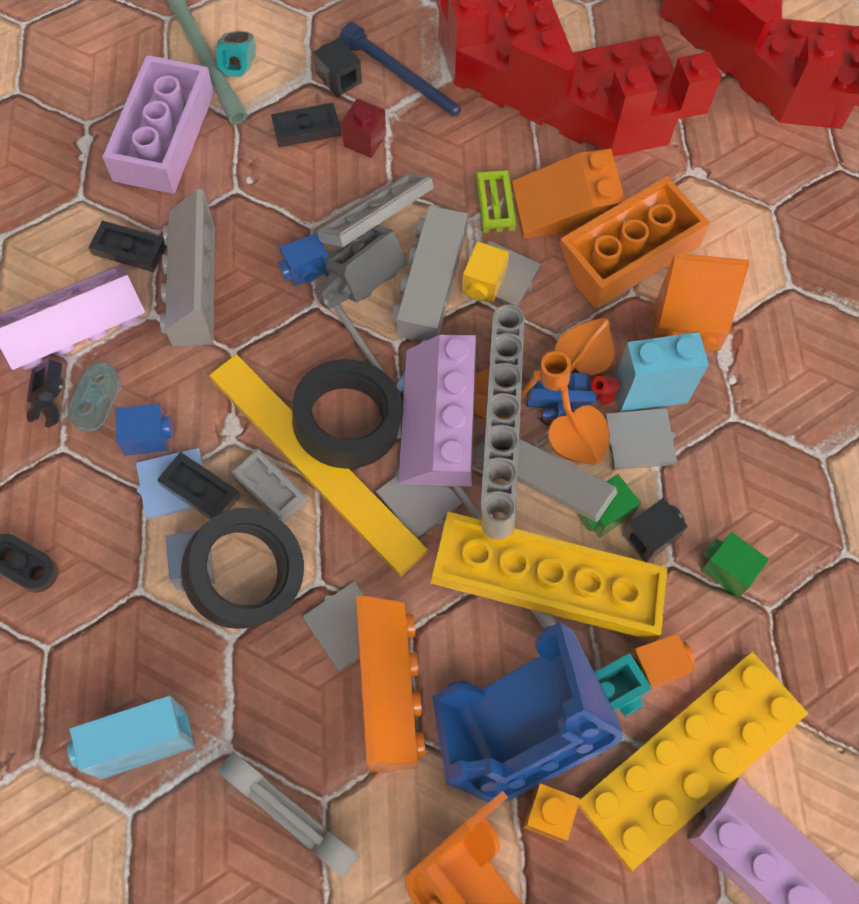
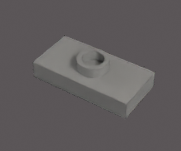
M258 448L231 471L232 477L268 513L277 517L283 523L308 502V497Z

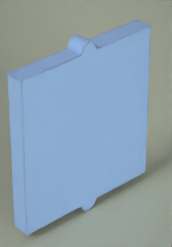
M199 448L182 452L203 466ZM179 453L136 462L140 483L137 492L142 496L147 520L194 509L160 486L157 481Z

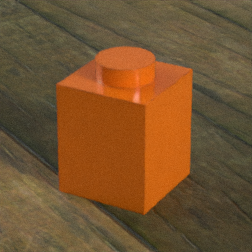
M679 633L635 648L631 653V656L652 687L651 690L684 679L695 671L693 667L695 663L693 652L687 642H682Z

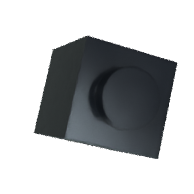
M340 38L321 46L313 52L317 76L336 97L362 83L361 61Z
M662 498L629 522L622 535L645 562H649L678 540L688 526L680 510L674 505H669Z

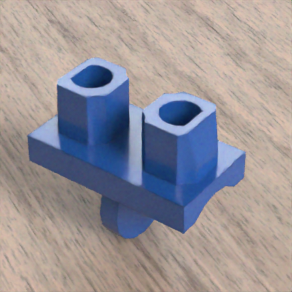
M587 373L570 374L568 396L571 409H578L585 405L592 406V403L596 402V393L591 391L589 375ZM539 380L530 389L527 407L556 408L543 409L542 419L555 420L560 416H566L560 391H552L545 388L541 380Z

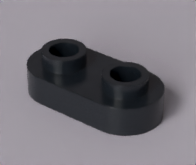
M0 534V574L30 592L39 593L49 589L55 583L58 576L56 563L48 555L12 534ZM13 551V557L8 561H4L6 553ZM44 569L43 576L35 580V572Z

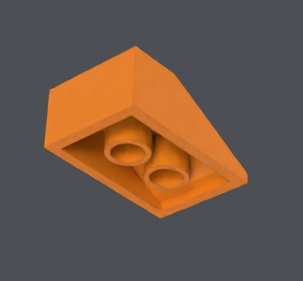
M612 149L577 153L515 179L511 183L523 239L570 233L625 201Z
M675 253L652 309V339L700 332L705 352L720 351L730 333L749 267V260Z

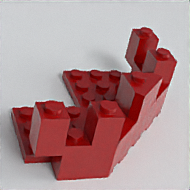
M435 0L439 10L438 39L455 86L464 90L469 87L482 93L481 98L502 108L508 105L520 111V116L541 126L544 123L559 129L560 135L582 144L585 141L598 147L599 150L612 149L613 157L669 145L678 119L709 112L721 79L710 51L679 57L674 69L659 35L572 52L552 0Z
M660 0V17L667 23L670 21L675 23L681 29L680 34L696 49L701 47L706 52L710 51L716 66L726 76L731 73L741 82L740 88L757 103L762 101L772 110L771 116L779 123L842 129L854 106H859V26L782 19V0Z

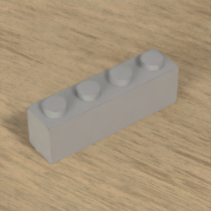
M429 206L426 217L419 218L416 230V237L419 238L417 246H411L408 258V265H411V270L409 274H403L400 293L403 294L402 302L395 303L392 313V322L397 324V337L422 342L423 340L427 341L440 335L467 233L468 213Z

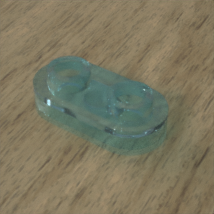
M97 363L87 368L68 407V416L79 430L86 432L94 431L105 423L121 387L120 377L114 367L106 363ZM105 376L102 381L95 382V379ZM91 406L88 412L81 413L84 407Z

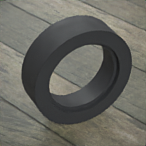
M353 359L328 361L310 370L296 387L293 398V431L300 446L315 460L336 468L351 469L364 467L381 459L394 445L402 418V398L392 379L379 368ZM336 389H354L374 400L380 409L382 421L372 433L364 437L341 439L326 433L318 426L312 415V408L315 402L327 392Z
M253 508L227 510L210 519L189 541L181 565L182 584L193 607L207 620L222 627L233 629L255 627L283 613L295 600L304 576L303 554L293 532L277 517ZM231 533H247L262 540L272 551L277 564V579L272 592L261 603L255 605L234 604L224 599L212 586L207 571V560L213 544L222 536Z

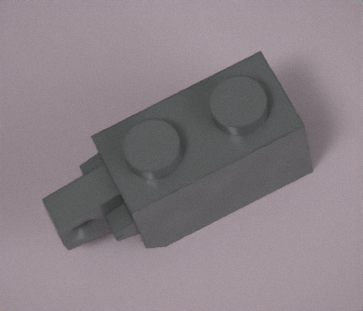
M377 225L328 257L325 267L329 275L314 289L323 307L331 309L347 299L358 303L360 300L368 298L372 291L382 283L394 278L397 272L407 265L394 231Z

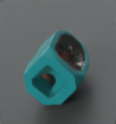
M232 31L224 34L218 40L216 46L217 68L226 76L241 77L250 69L256 49L253 34L246 31Z

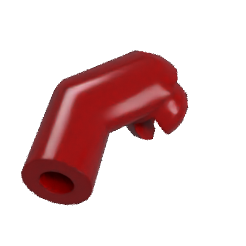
M616 376L595 377L591 382V388L596 393V401H600L601 404L605 405L612 403L620 388L621 382Z

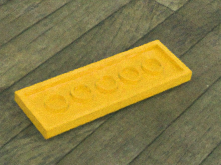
M447 512L430 584L657 641L662 631L667 567L515 528L506 538L494 539L484 533L480 519Z
M752 651L584 795L579 801L578 808L629 871H633L809 713Z

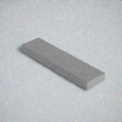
M407 173L321 227L317 231L320 242L339 247L346 246L434 188L432 177Z
M485 438L473 452L475 458L482 463L484 462ZM519 438L517 481L597 523L616 496V487ZM501 446V447H497V448H495V449H496V450H500V451H505V450H507L508 448Z

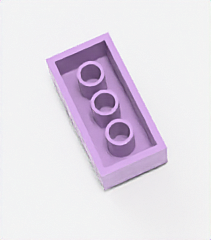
M146 55L102 156L113 182L175 194L214 95L208 67Z

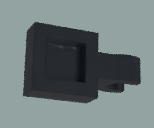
M49 359L32 369L27 402L31 403L27 411L28 422L32 423L39 419L40 412H42L46 417L45 427L50 428L57 424L59 411L53 404L52 399L59 395L63 387V378L61 377L62 363Z

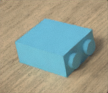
M700 332L627 342L615 376L621 382L616 395L619 411L629 412L688 403L709 366Z
M171 696L70 728L72 741L67 743V752L72 766L78 767V771L99 779H104L196 748L187 711Z

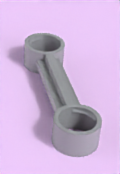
M234 751L217 770L221 776L251 799L341 877L345 878L359 859L355 852Z

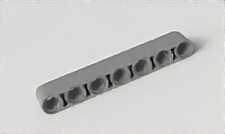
M510 304L498 307L494 311L492 321L481 494V527L487 536L494 539H503L509 536L514 530L516 517L525 317L519 307ZM505 415L509 416V418L503 419L499 418L498 416ZM503 446L507 447L508 449L505 451L496 450L495 448ZM495 479H504L508 482L505 484H496L492 481ZM501 512L507 516L502 519H496L491 517L490 514Z

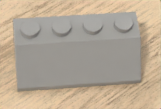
M196 189L169 211V225L163 226L164 243L168 246V254L162 255V266L164 274H167V283L161 284V296L163 303L166 304V313L160 314V327L162 334H167L172 347L214 345L215 226L204 189Z

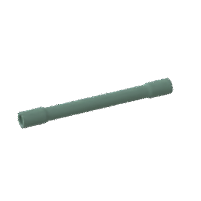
M166 0L171 11L177 17L201 65L208 67L212 86L219 97V102L229 122L234 125L242 123L246 119L247 113L237 94L230 87L224 73L217 68V60L191 14L187 1Z

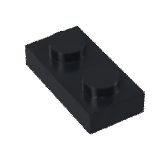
M334 103L271 114L278 148L341 136Z
M102 220L88 248L94 256L154 272L165 251L166 245L163 237Z
M182 452L175 457L157 479L160 486L209 519L230 510L241 497L237 489Z

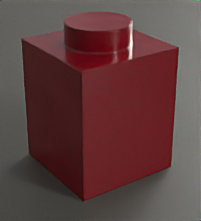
M356 98L341 121L343 144L348 149L372 158L386 137L385 110Z

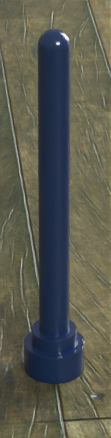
M351 21L342 29L340 39L350 50H362L450 115L458 116L460 114L461 108L456 102L368 40L364 28Z

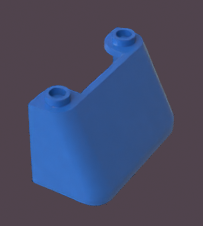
M561 622L543 629L535 639L536 651L540 656L483 689L466 681H455L432 696L445 778L448 785L486 802H490L504 791L508 796L505 801H508L620 743L623 739V732L619 719L572 629Z

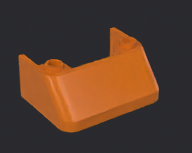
M504 791L464 822L407 874L405 886L414 904H522L490 863V860L499 852L500 840L486 817L508 798Z

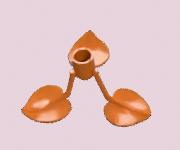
M607 318L585 322L564 333L557 341L555 351L547 353L542 358L541 370H535L531 380L521 390V398H524L530 389L541 380L545 388L552 391H560L566 416H560L551 423L548 434L550 445L559 456L570 461L590 465L599 464L606 456L610 439L609 427L603 414L592 406H581L572 412L567 385L570 381V373L574 369L578 373H587L589 377L603 374L611 367L615 350ZM489 368L478 372L475 382L474 414L485 420L487 415ZM505 415L498 416L499 418L503 419L509 418V416Z

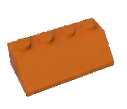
M666 176L560 238L559 243L575 286L596 310L671 264L675 253L687 254L699 247L710 222L674 182Z
M356 596L366 762L369 772L417 769L418 758L425 757L423 732L415 733L414 717L422 716L420 692H412L411 677L419 676L417 652L409 653L408 638L415 637L414 615L406 614L405 602L370 596Z

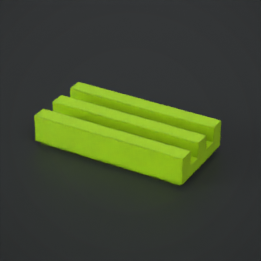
M508 170L476 172L482 232L489 233L490 229L502 232L503 228L515 231L516 220ZM496 179H501L507 216L504 219H501ZM484 180H489L494 219L489 220Z

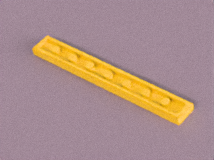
M237 354L209 375L211 381L400 578L428 554V549L350 469L328 466L315 460L304 451L293 431V411Z

